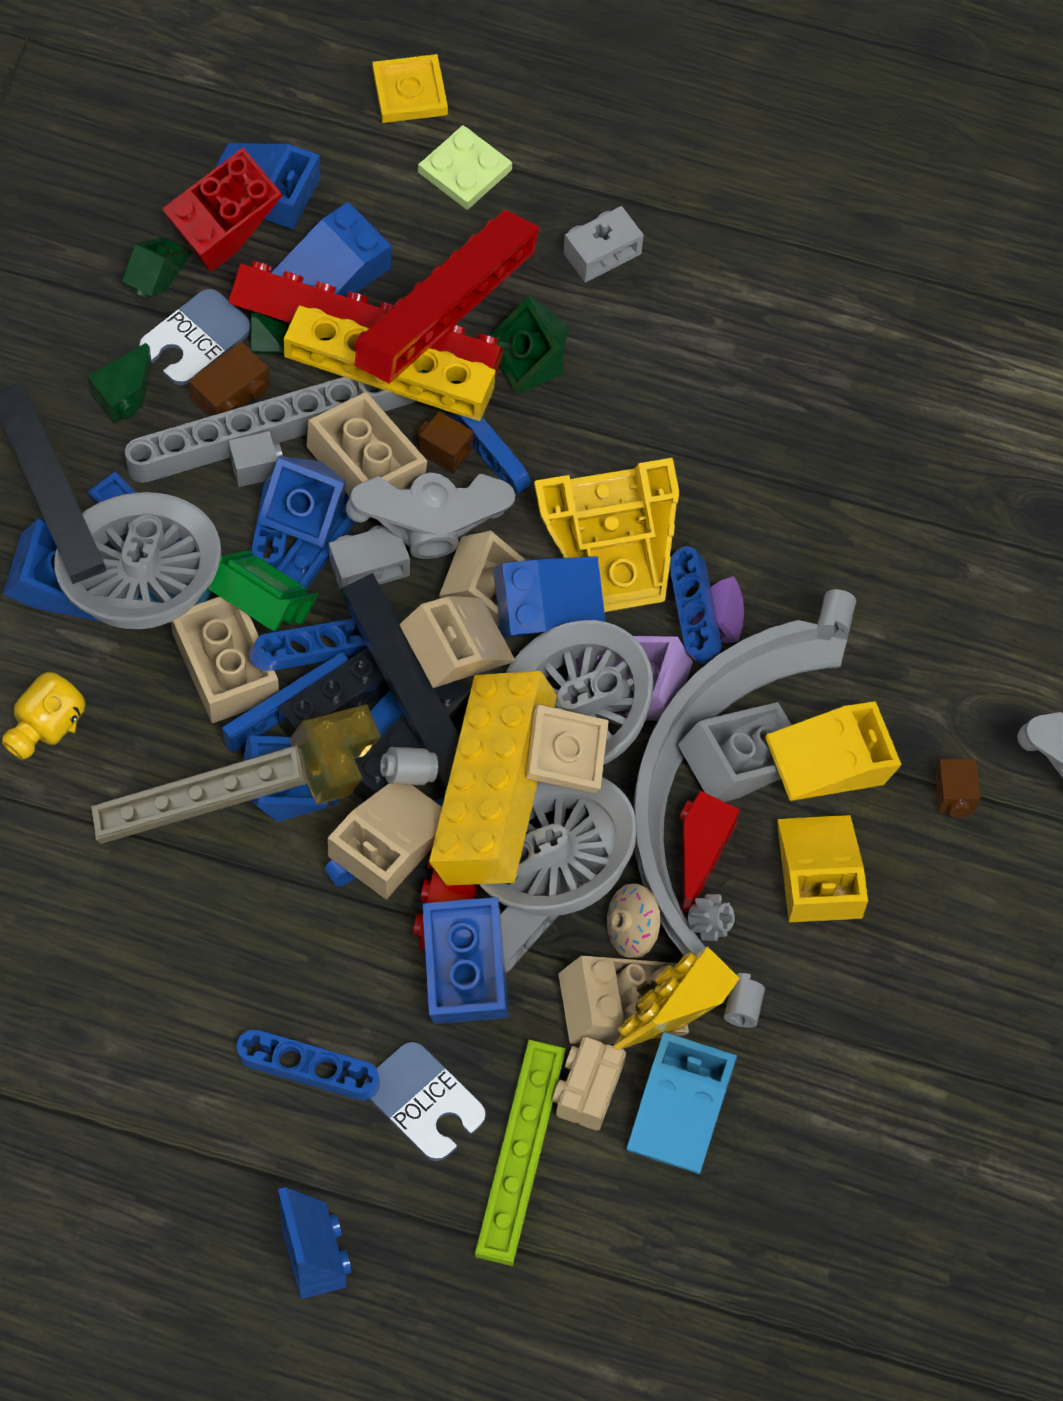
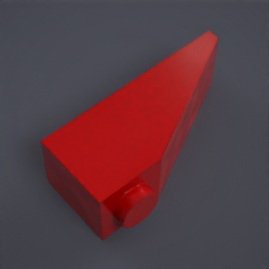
M702 791L699 792L694 802L687 801L679 819L684 822L681 835L682 911L686 913L689 912L690 907L695 904V899L700 895L737 825L740 809Z

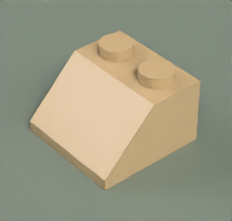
M492 531L463 536L439 596L441 598L447 596L482 598L496 625L500 626L493 567L502 563L526 560Z

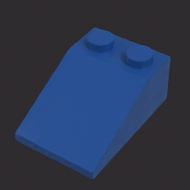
M347 202L324 217L271 273L283 277L284 271L303 276V284L315 287L316 281L336 287L335 294L347 297L349 291L353 293L358 292L391 269V245Z
M36 519L21 533L3 595L35 609L101 622L79 609L61 590L54 565L57 547L46 522Z
M598 556L509 562L493 567L500 632L503 638L539 635L550 631L554 627L574 621L597 620L606 622Z
M498 897L423 903L429 1016L433 1023L509 1018L507 978Z
M287 1187L278 1189L281 1227L300 1299L346 1288L345 1274L352 1273L347 1251H339L336 1238L341 1237L342 1234L337 1214L329 1215L326 1202Z

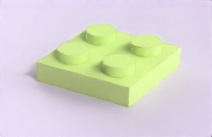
M464 125L418 164L419 174L466 210L512 170V162Z

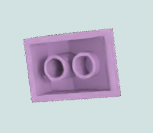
M633 636L645 650L653 672V695L645 720L659 721L662 713L677 692L686 684L693 661L678 637ZM597 655L595 669L603 655ZM584 656L575 659L580 676ZM617 659V661H616V663L614 664L613 667L615 668V667L618 666L622 661L619 660V659ZM632 673L629 674L625 679L628 680L633 678ZM569 674L566 682L570 681ZM618 711L614 713L628 716L630 711Z

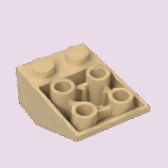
M447 596L421 604L399 624L433 688L515 661L482 598Z
M387 784L355 808L328 837V857L387 900L433 848L442 807L413 785Z
M580 956L558 973L570 1044H581L583 1037L600 1041L604 1045L615 1044L622 1035L618 1031L620 1026L631 1015H636L640 1009L637 1007V1003L647 992L652 989L655 990L658 986L655 982L656 977L669 965L675 968L676 963ZM688 1025L669 1034L675 1036L686 1035L689 1033ZM662 1035L652 1039L662 1038Z

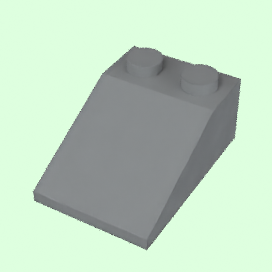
M776 702L698 721L678 743V746L704 792L726 802L745 796L781 779L765 736L791 726V723L780 704Z

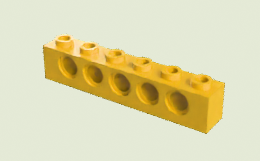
M299 305L284 337V357L479 422L481 421L494 390V369L481 362H470L458 358L447 351L440 352L429 348L394 381L388 384L354 366L356 351L353 349L355 341L362 331L366 332L369 328L360 326L350 319L342 320L327 315L319 309H309ZM322 338H330V340H327V341L320 340V339H322ZM420 370H427V371H429V372H427V373H420V372H418V371H420ZM451 381H460L462 383L454 384Z

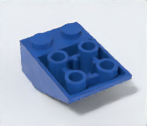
M228 143L216 167L241 148H244L283 195L264 219L294 230L320 180V155L290 144Z

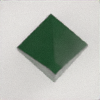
M252 313L251 351L254 354H284L286 322L259 313Z

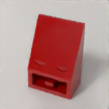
M241 148L162 208L172 227L211 273L240 250L283 195L246 150Z

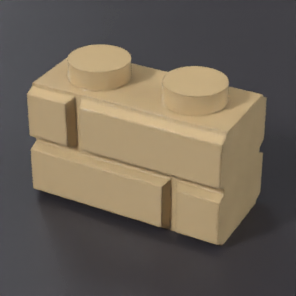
M583 1037L579 1048L572 1046L565 1068L571 1069L566 1082L559 1080L552 1100L558 1103L556 1115L567 1121L579 1123L584 1127L596 1131L600 1130L624 1066L626 1052L623 1049L616 1051L613 1046L609 1044L604 1045L602 1042L589 1037Z

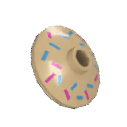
M635 883L623 886L612 898L607 913V932L612 946L619 954L627 958L642 957L651 950L657 940L660 928V910L656 897L647 887Z

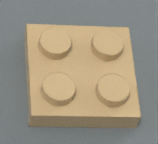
M537 705L533 711L525 778L596 794L601 789L609 720Z

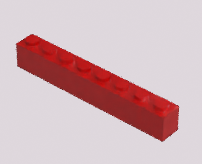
M504 210L495 219H490L485 228L477 235L473 234L461 249L453 251L444 264L436 266L428 278L423 282H418L412 292L405 298H400L387 314L380 315L371 328L366 332L362 331L358 335L354 344V350H356L354 366L388 384L394 381L534 254L539 226L507 210Z
M253 260L251 266L240 264L228 302L234 306L290 324L300 305L309 309H319L327 315L342 320H353L358 325L371 328L380 315L387 314L394 307V305L381 302L379 308L367 304L368 297L350 291L347 297L335 294L336 287L316 281L315 287L303 284V276L284 271L283 277L270 273L271 266ZM454 325L430 347V349L440 352H450L456 357L470 362H481L495 370V378L505 350L496 345L497 338L478 333L477 339L464 335L465 328Z

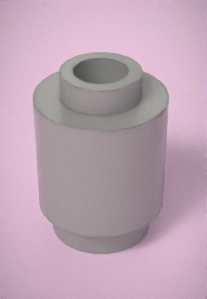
M390 747L381 758L380 770L389 784L425 785L427 782H433L436 779L438 759L435 753L429 752L425 748Z

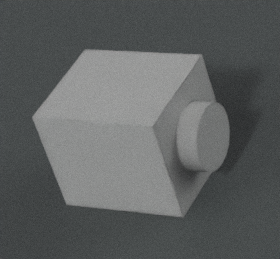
M270 431L229 440L230 460L238 487L266 481L273 475L278 457L283 456L280 444H273Z

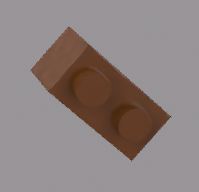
M239 342L189 380L190 399L208 417L243 407L253 398H260L270 386L269 367L242 342Z

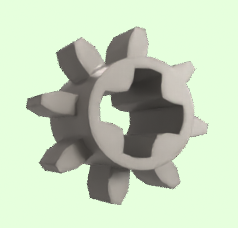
M706 894L704 898H696V903L689 909V925L693 932H701V940L717 941L718 937H726L727 931L733 927L735 920L733 908L730 906V903H721L722 897L720 894Z

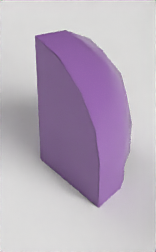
M733 576L723 579L710 587L719 633L722 636L721 642L739 643L743 627V597L740 587ZM705 612L696 614L692 625L699 623L703 619Z

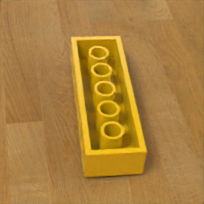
M542 671L474 676L429 860L446 885L515 883L538 781L525 778L533 711L537 705L555 708L557 694Z

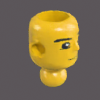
M54 672L41 674L15 703L14 716L19 724L4 733L2 737L3 746L18 759L25 760L32 756L35 751V745L39 740L48 745L58 744L67 732H75L76 723L85 710L84 697L62 676Z

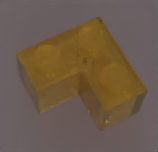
M367 704L302 721L289 739L292 747L298 746L302 750L307 783L316 805L349 796L363 779L354 758L366 755L381 737Z

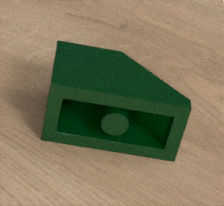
M165 237L137 243L134 246L122 282L132 286L134 293L144 297H151L152 295L165 292L190 258L192 250Z
M147 343L142 344L88 376L91 396L113 424L123 418L132 417L143 407L152 369L151 351Z

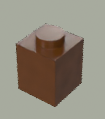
M438 411L431 421L426 420L418 431L419 452L427 459L454 474L473 450L474 431Z
M940 759L935 773L938 814H949L955 818L975 814L980 801L976 759Z

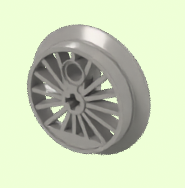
M141 492L107 499L82 513L107 569L106 572L72 584L58 549H56L54 561L55 573L61 590L79 609L114 627L146 629L161 626L179 618L197 603L216 576L221 560V545L214 524L195 505L168 494ZM127 534L126 540L124 542L120 536ZM110 541L117 551L105 546L104 544ZM148 588L160 603L150 602ZM140 590L143 601L137 600ZM166 591L176 596L171 599V597L166 593Z
M597 620L565 623L544 632L520 651L515 657V661L510 664L506 673L542 671L546 678L551 675L561 686L559 690L553 688L557 694L556 709L609 720L608 722L621 727L614 735L607 730L604 764L617 758L636 739L644 725L653 695L652 667L643 647L624 629L614 624ZM597 655H603L595 669ZM584 656L580 676L575 659ZM617 659L621 660L622 662L614 668L613 666ZM565 663L570 678L568 682L556 670ZM632 673L633 678L626 680L625 678ZM630 711L627 718L613 712Z
M603 777L601 789L596 794L538 781L529 821L538 817L542 828L536 829L528 823L515 883L510 885L506 883L479 885L492 898L498 897L499 902L506 906L540 916L565 915L592 905L606 895L616 884L635 847L637 838L636 817L632 805L625 794L615 784ZM566 809H573L565 824ZM555 811L554 824L549 825L544 813ZM589 869H593V870H597V871H601V872L596 876V875H595L594 873H592ZM570 870L584 880L586 884L578 888ZM561 872H563L571 890L560 894ZM550 882L549 896H542ZM530 888L529 892L525 894L524 892Z

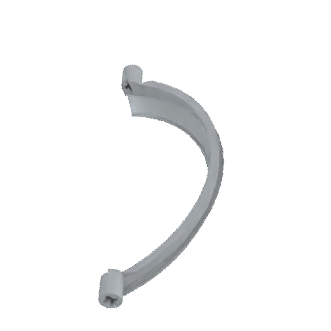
M833 589L825 593L818 624L796 620L775 626L748 637L717 655L697 671L677 692L662 713L649 738L638 772L633 799V811L637 822V838L634 847L643 886L647 887L656 897L660 910V922L668 936L684 956L689 952L695 955L706 947L692 931L682 913L672 889L665 859L663 839L666 804L675 774L684 758L678 743L698 721L718 716L735 701L755 689L778 679L802 672L825 668H840L856 606L855 596L847 591ZM738 973L736 975L740 979L728 994L724 1019L732 1025L739 1027H755L758 1022L765 987L756 981L750 980L751 974Z

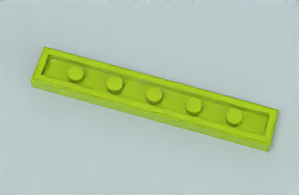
M533 1040L528 1041L475 1252L476 1258L510 1266L514 1264L566 1048Z

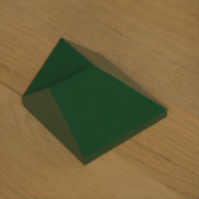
M528 296L489 335L497 338L496 345L505 349L500 367L515 393H522L563 375L564 347L570 326L533 296Z

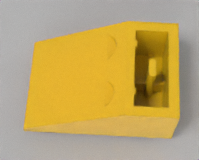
M876 701L843 706L765 736L790 801L881 786L902 765Z
M851 816L778 819L777 824L789 922L862 919L868 897L864 866Z
M708 946L695 955L692 952L687 953L676 964L675 968L669 965L656 977L655 982L658 986L655 990L652 989L647 992L637 1003V1007L640 1009L636 1015H631L620 1026L618 1031L622 1035L613 1048L618 1051L661 1036L663 1032L670 1033L683 1028L723 1003L740 978Z

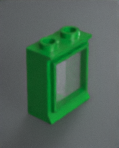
M251 550L221 555L216 576L207 589L274 632L278 630L282 621L289 625L293 624L294 621L299 625L304 624L319 595L318 593H307L306 587L258 556L252 555L253 551Z

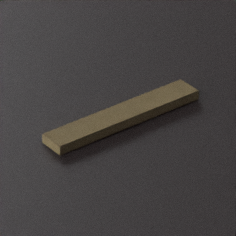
M293 746L93 805L91 808L96 840L101 844L307 784L302 750L298 746Z

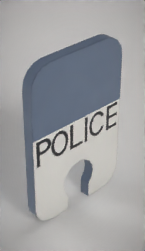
M206 289L199 292L141 339L140 346L144 343L150 346L152 363L160 357L163 350L167 348L179 349L183 353V358L180 362L169 365L163 370V374L177 385H186L190 379L239 342L246 339L250 334L251 324L249 319L234 305L228 303L229 301L219 292Z
M409 1042L402 1045L376 1068L379 1074L380 1087L376 1095L369 1100L428 1159L433 1161L443 1160L457 1149V1145L450 1138L442 1136L437 1131V1121L444 1115H454L459 1118L463 1128L470 1135L477 1131L484 1123L485 1110L482 1104L419 1043ZM367 1077V1078L365 1079V1082H364V1083H370V1084H371V1082H369V1079H368V1077Z

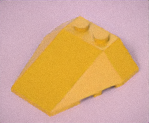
M673 458L638 463L634 469L570 479V476L566 475L534 481L540 517L563 558L598 556L605 613L665 602L671 558L670 551L675 528V513L679 498Z

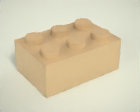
M367 392L308 420L307 448L318 461H322L346 481L345 492L349 497L353 488L358 484L378 476L399 490H407L411 488L416 478L426 474L427 460Z
M217 597L193 606L184 615L171 621L173 637L211 723L248 711L279 692L278 678L275 671L260 670L250 661L249 650L259 636L250 616L223 598Z

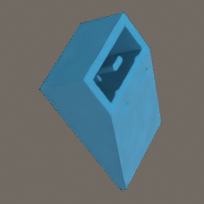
M663 1032L626 1151L700 1174L737 1055Z

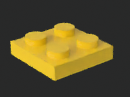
M437 54L372 62L382 123L448 115V105Z

